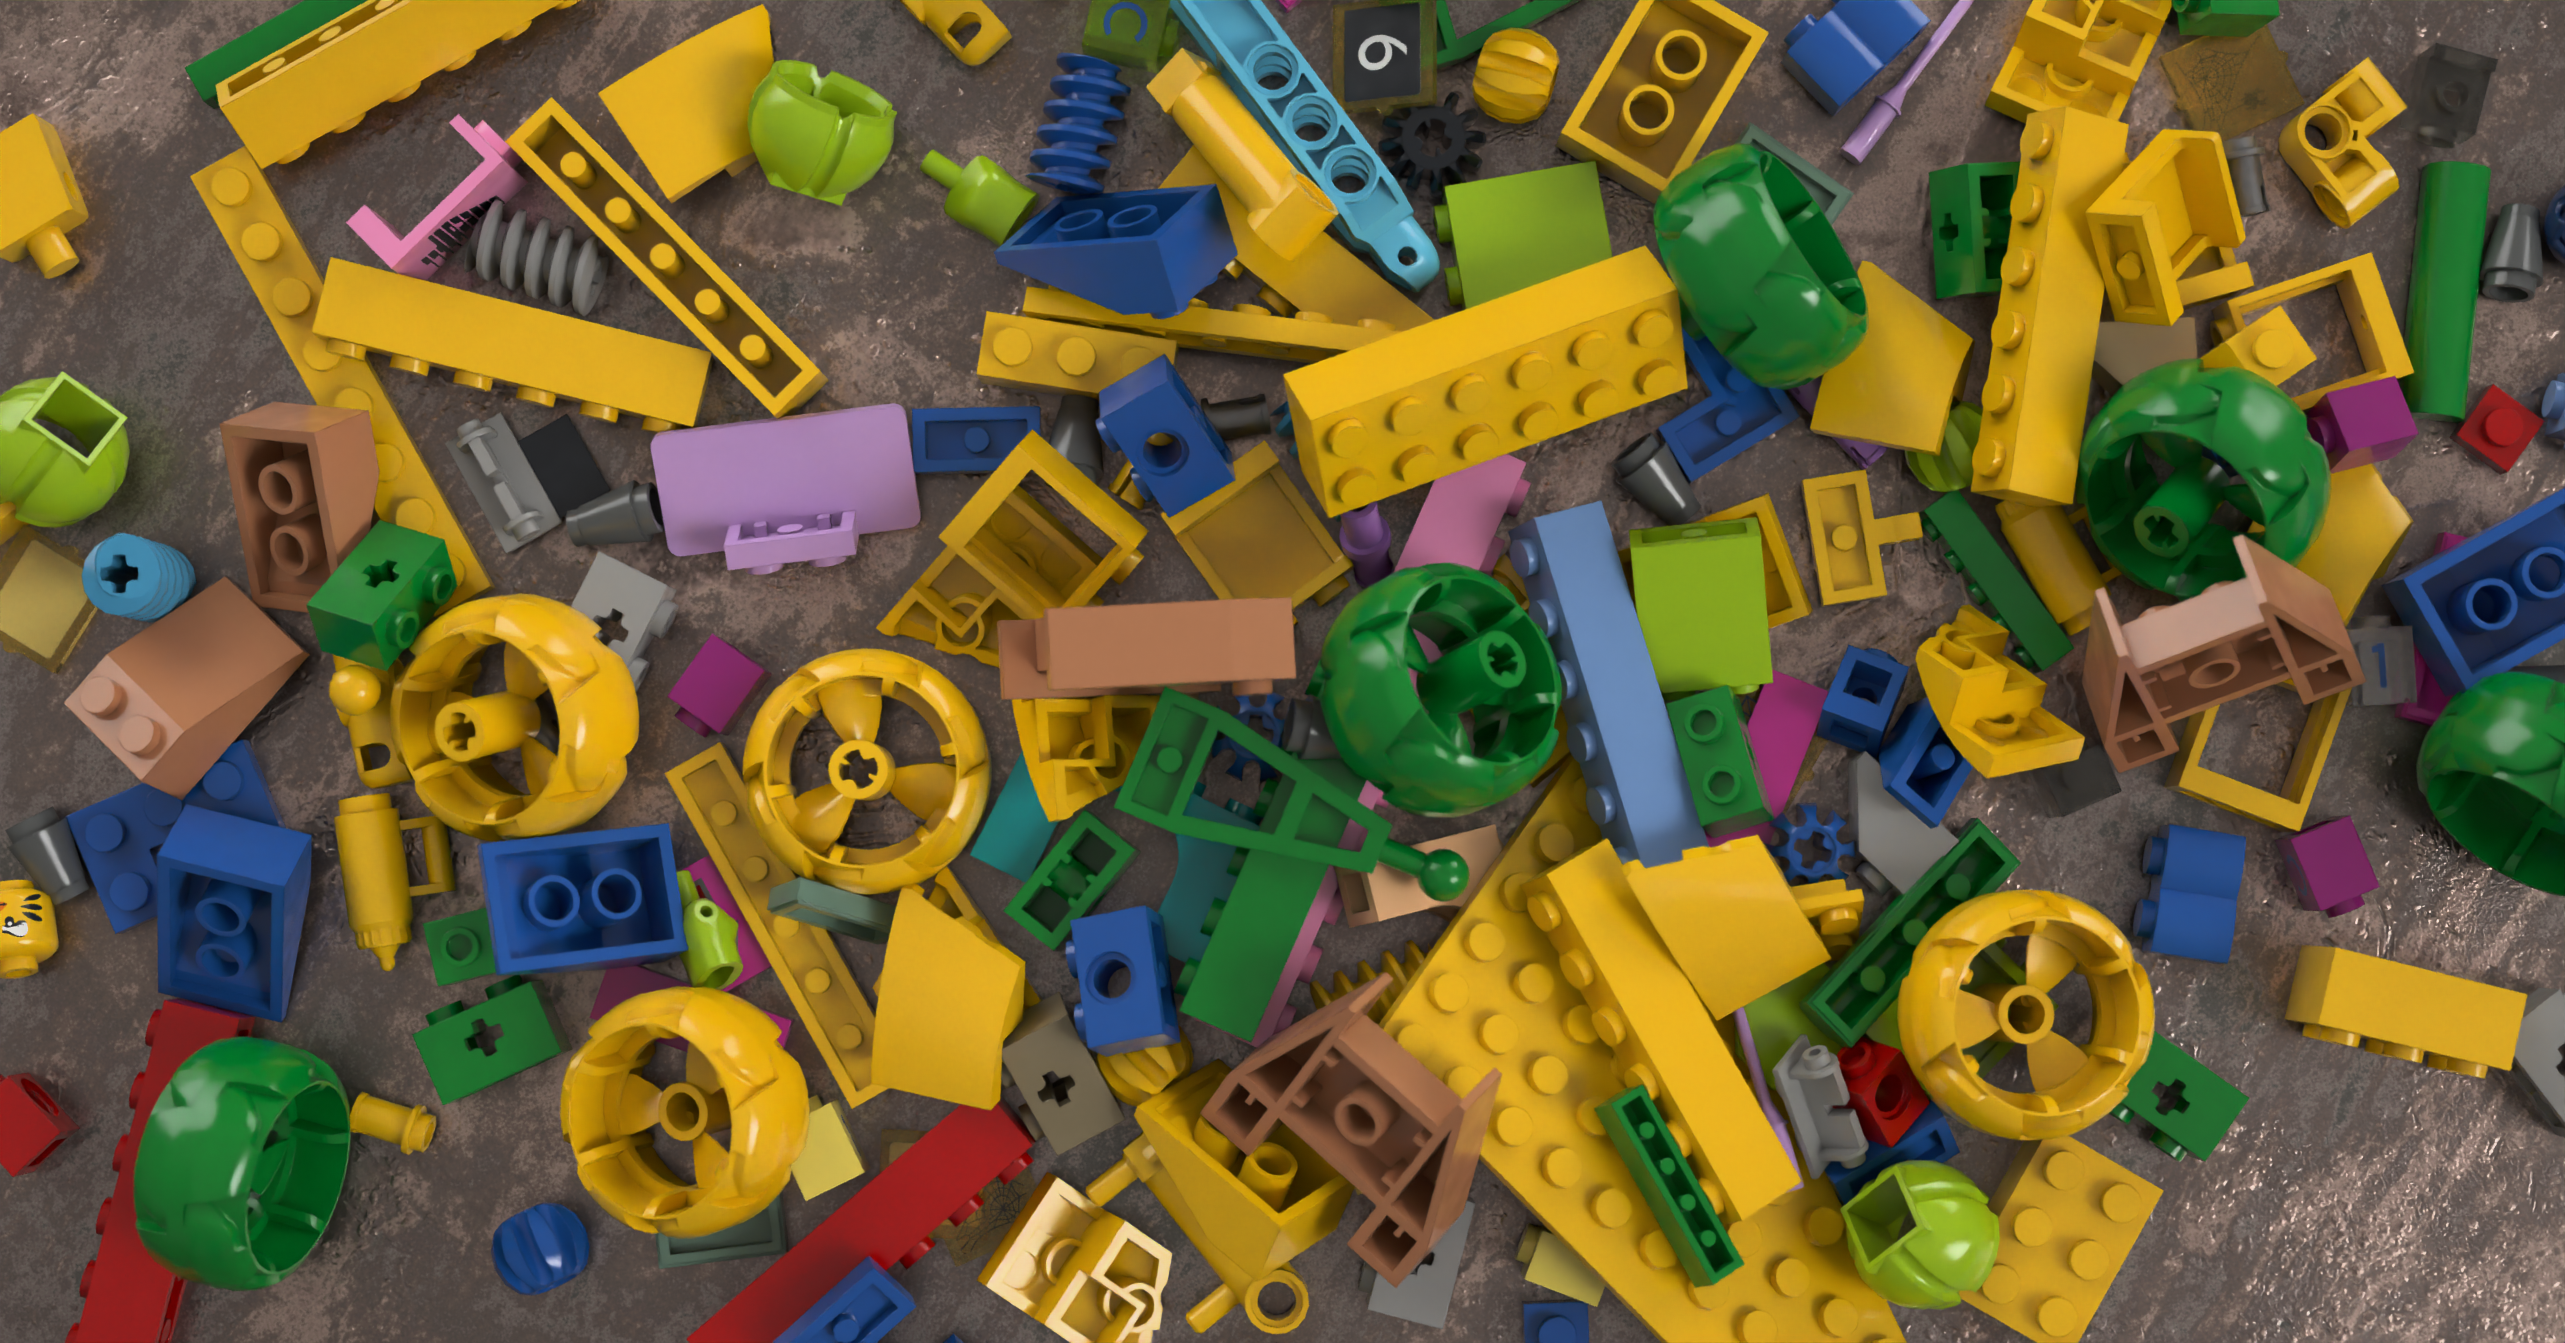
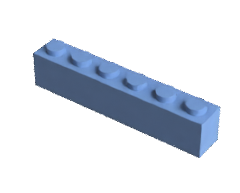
M1602 501L1535 517L1508 531L1511 540L1510 559L1514 570L1522 577L1530 602L1529 617L1544 631L1556 658L1562 685L1561 705L1568 725V747L1573 758L1580 763L1588 789L1586 792L1587 809L1593 821L1599 825L1602 838H1608L1622 864L1628 861L1639 860L1645 868L1681 861L1682 850L1701 846L1709 847L1704 829L1700 825L1679 748Z

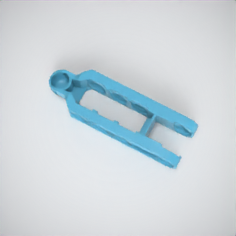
M1167 0L1172 14L1205 58L1222 73V77L1231 86V90L1294 167L1313 181L1334 203L1339 214L1330 225L1341 240L1352 251L1369 254L1388 280L1408 291L1419 292L1431 283L1439 273L1440 261L1438 252L1413 218L1414 211L1400 186L1261 0ZM1273 75L1279 76L1287 82L1284 87L1277 90H1269L1258 84L1262 78ZM1304 126H1316L1323 130L1326 135L1318 141L1308 142L1298 137L1295 133ZM1342 176H1352L1358 178L1364 184V188L1356 193H1345L1337 189L1333 182ZM1409 257L1414 263L1410 266H1405L1398 259Z

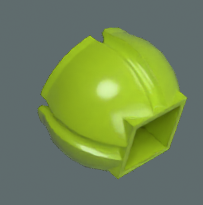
M778 60L772 64L768 75L755 88L749 104L747 125L751 146L770 185L842 206L846 194L859 189L871 180L887 160L893 145L894 120L897 111L892 110L893 104L884 96L853 78L833 70L826 77L821 78L818 76L817 66L814 64L796 60Z
M63 371L57 377L31 379L5 391L0 396V504L8 501L14 503L16 506L14 518L40 527L52 528L73 525L101 510L126 477L130 448L128 435L123 424L128 417L115 409L106 398L101 399L89 390V386L77 382ZM41 419L73 433L90 453L89 457H84L34 420Z
M1907 1160L1893 1164L1880 1171L1876 1179L1866 1182L1857 1196L1840 1208L1847 1225V1246L1851 1258L1855 1260L1859 1276L1881 1298L1907 1309H1945L1960 1304L1961 1297L1959 1291L1971 1290L1976 1292L1990 1274L1997 1257L2000 1240L1999 1221L1997 1215L1992 1213L1985 1205L1990 1200L1989 1197L1962 1171L1937 1161ZM1909 1211H1911L1917 1226L1898 1240V1234L1903 1221Z

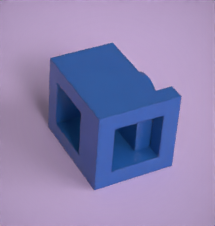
M1848 645L1823 704L1816 736L1859 752L1867 751L1872 757L1877 758L1883 738L1904 690L1909 667L1898 663L1892 655L1874 648L1862 650Z

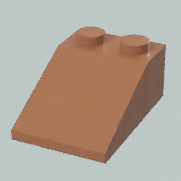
M272 402L219 423L252 600L259 607L309 613L306 604L370 531L379 477L369 410Z
M225 576L106 654L67 698L64 704L140 781L183 800L306 660L309 654L239 586Z

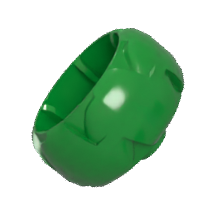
M1737 143L1720 148L1677 174L1659 194L1653 211L1655 234L1663 261L1678 290L1682 328L1696 341L1707 336L1727 362L1745 378L1758 386L1787 390L1803 386L1844 362L1863 342L1869 327L1868 306L1862 284L1853 263L1838 235L1814 198L1794 173L1776 156L1767 151H1758L1751 144Z
M2181 359L2164 363L2130 379L2092 419L2081 443L2075 496L2078 504L2086 505L2090 533L2095 543L2116 569L2144 589H2157L2174 595L2183 602L2201 595L2206 588L2213 584L2224 581L2236 582L2247 577L2233 541L2234 537L2244 535L2293 567H2296L2319 537L2324 526L2331 496V471L2324 448L2312 439L2307 429L2306 415L2276 385L2251 371L2239 367L2204 368L2203 359ZM2141 437L2160 458L2175 468L2161 486L2156 480L2157 476L2151 464H2147ZM2203 445L2231 464L2247 484L2230 485L2225 471L2214 461L2202 457ZM2227 501L2257 524L2264 526L2265 531L2252 533L2230 531L2222 525L2208 524V521L2222 504Z
M1433 563L1421 567L1403 568L1358 593L1337 616L1325 637L1321 653V667L1325 672V684L1320 698L1326 726L1346 764L1356 774L1364 777L1383 792L1381 798L1389 804L1405 812L1424 817H1458L1469 815L1518 793L1529 784L1551 757L1559 736V731L1553 726L1556 713L1561 704L1562 688L1556 658L1544 631L1537 623L1531 620L1528 614L1516 602L1515 596L1500 582L1481 571L1456 563ZM1413 629L1419 631L1435 643L1443 656L1429 663ZM1408 667L1418 672L1416 679L1418 697L1412 685ZM1422 705H1423V706L1425 707V709L1429 712L1428 715H1427V713L1425 712V710H1424V708L1422 707ZM1473 708L1475 719L1473 726V741L1475 742L1473 756L1466 731L1458 717L1459 714Z
M2514 671L2483 677L2463 694L2460 691L2456 693L2426 733L2416 762L2418 788L2426 796L2428 805L2441 826L2462 847L2480 861L2523 885L2565 898V684L2540 675Z
M251 1037L216 1040L198 1049L179 1066L149 1116L140 1142L134 1170V1205L137 1216L135 1226L142 1244L156 1263L184 1280L230 1291H252L268 1288L289 1277L303 1264L321 1238L333 1215L343 1187L350 1152L349 1101L342 1082L331 1066L309 1051L265 1038Z

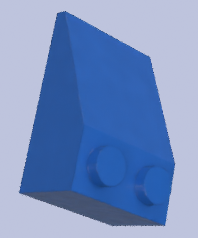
M1217 184L1056 197L994 251L997 263L1120 314L1151 313L1154 319L1170 318L1184 312L1189 306L1188 302L1203 287L1214 283L1218 279V273L1238 255Z
M2565 487L2434 555L2381 585L2445 697L2455 695L2459 691L2463 694L2483 677L2506 672L2565 639Z
M188 804L185 805L157 854L158 993L280 1023L283 1022L287 1013L311 882V834Z
M669 823L481 843L477 846L496 976L607 970L662 963L689 950L683 927L684 917Z

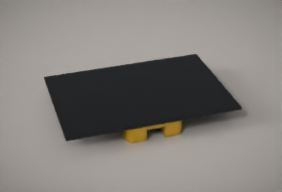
M568 414L518 441L560 519L566 516L568 510L576 509L580 505L610 491L608 484Z

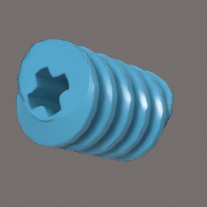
M120 532L108 537L92 549L85 559L82 572L84 592L93 605L108 614L155 623L184 604L197 583L193 566L187 557L177 549L136 535Z

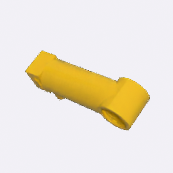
M1181 48L1146 88L1161 105L1162 110L1172 116L1248 211L1247 221L1253 231L1274 252L1284 259L1294 262L1339 214L1336 206L1313 181L1294 167L1231 90V86L1222 77V73L1208 60Z
M1144 1132L1124 1146L1122 1150L1123 1157L1086 1186L1085 1192L1090 1200L1097 1207H1102L1139 1178L1142 1183H1145L1221 1279L1223 1284L1185 1315L1186 1321L1196 1333L1202 1334L1239 1303L1246 1311L1250 1321L1261 1331L1270 1334L1287 1333L1297 1328L1305 1319L1309 1307L1308 1287L1302 1275L1288 1261L1256 1282L1209 1242ZM1271 1282L1287 1284L1296 1296L1294 1305L1283 1314L1273 1315L1267 1313L1258 1301L1262 1288Z

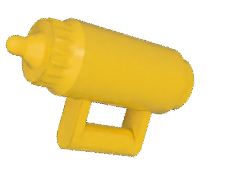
M2006 500L1995 505V510L2002 521V533L2043 605L2057 625L2062 623L2069 636L2089 627L2095 591L2105 587L2108 595L2111 596L2112 593L2106 582L2122 573L2104 556L2110 568L2100 574L2076 532L2073 524L2083 519L2090 532L2086 506L2067 516L2062 505L2031 507Z
M390 793L338 800L340 816L334 817L349 928L355 933L357 948L359 950L370 949L378 957L381 969L391 971L395 967V955L400 944L410 943L412 940L411 923L414 919L411 897L456 891L447 825L436 816L400 820L399 808H392ZM421 828L429 884L410 887L402 831Z

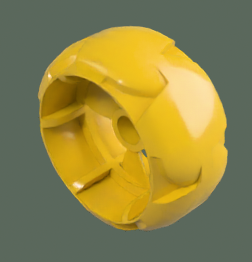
M519 593L479 599L456 606L441 615L416 637L413 644L409 647V650L415 657L396 677L390 703L391 733L398 761L408 767L415 780L417 795L430 812L443 823L467 836L490 842L554 836L572 830L587 822L617 793L627 775L625 755L630 753L638 740V702L635 687L622 657L604 645L595 636L601 628L592 619L562 602L534 594ZM506 642L504 649V674L507 690L476 698L472 697L473 682L479 679L482 665L479 662L489 645ZM548 688L552 694L558 715V756L535 739L540 730L541 715L534 700ZM520 747L526 782L530 793L524 794L509 784L492 766L491 762L493 760L490 755Z
M860 648L843 650L817 658L800 667L796 673L773 690L758 711L750 728L743 757L742 777L745 782L748 810L753 823L763 841L782 863L796 874L808 880L855 894H881L899 891L904 885L920 884L946 868L964 847L969 844L982 821L988 804L992 764L982 723L971 703L954 683L929 665L910 656L882 649ZM881 695L904 702L916 710L928 722L939 740L942 758H944V763H919L897 767L891 753L884 747L874 743L881 718ZM823 711L824 717L844 744L839 746L831 756L828 768L831 783L804 792L797 797L796 787L791 785L792 754L805 726L811 719L816 720ZM859 755L863 759L877 762V775H868L873 782L863 788L860 781L851 780L849 775L850 766H855L852 761ZM890 791L902 805L917 817L926 820V823L924 825L921 824L914 831L913 835L888 847L866 850L835 843L850 816L855 799L864 801L877 800Z
M2007 890L1987 893L1972 898L1946 913L1930 928L1913 953L1909 975L1903 978L1898 995L1897 1018L1901 1045L1914 1076L1933 1096L1932 1101L1946 1114L1971 1129L1989 1135L2015 1140H2051L2071 1135L2091 1126L2107 1115L2129 1093L2128 1082L2146 1062L2151 1049L2155 1011L2151 984L2142 965L2135 962L2128 939L2105 915L2079 899L2065 894L2043 890ZM2029 936L2026 945V985L1986 983L1977 987L1972 993L1959 989L1960 984L1970 983L1974 973L1968 966L1974 956L1982 949L2007 937ZM2072 970L2076 974L2085 975L2092 999L2093 1014L2088 1044H2079L2078 1047L2066 1038L2051 1031L2054 1022V1007L2049 996L2046 994ZM2010 1006L2011 1013L2010 1018L2008 1019V1009ZM1983 1040L2026 1044L2031 1083L2036 1092H2007L1987 1083L1976 1074L1980 1066L1972 1055L1962 1054L1961 1049L1969 1048Z
M675 986L626 999L614 1006L588 1029L591 1038L571 1057L565 1071L560 1096V1121L563 1140L571 1144L577 1160V1175L592 1199L605 1212L625 1226L651 1234L662 1233L667 1237L678 1239L696 1238L730 1228L751 1219L764 1210L785 1188L791 1177V1164L798 1159L806 1145L809 1129V1098L805 1077L799 1063L783 1049L777 1040L782 1031L766 1013L747 1000L725 991L705 986L696 988ZM682 1036L689 1041L686 1059V1081L672 1084L663 1092L656 1085L641 1077L643 1066L650 1063L655 1054V1046L653 1045L655 1040L658 1038L671 1039ZM660 1122L663 1129L674 1139L680 1141L692 1140L696 1184L689 1185L682 1181L663 1163L652 1146L654 1144L650 1132L646 1133V1129ZM732 1128L730 1151H726L710 1134Z

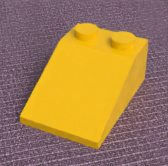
M1218 1058L1138 1105L1134 1117L1209 1242L1258 1282L1336 1230L1355 1186L1284 1123L1248 1157L1202 1116L1200 1112L1226 1076L1232 1071L1230 1067Z

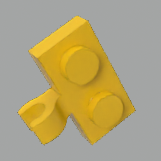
M1866 469L1802 480L1801 488L1822 607L1886 596L1887 590L1879 546L1906 543L1923 538L1919 512L1874 519Z

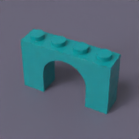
M1023 751L1005 783L970 855L1026 883L1042 863L1063 820L1049 822L1029 775ZM1197 781L1183 815L1256 831L1259 830L1262 817L1253 814L1254 809L1232 798H1229L1225 808H1222L1202 798L1207 786ZM1120 786L1112 792H1120L1122 786ZM1175 834L1178 843V866L1173 882L1157 913L1163 916L1168 954L1185 963L1188 957L1201 961L1211 937L1200 933V930L1214 898L1217 897L1227 902L1237 877L1226 873L1237 846Z

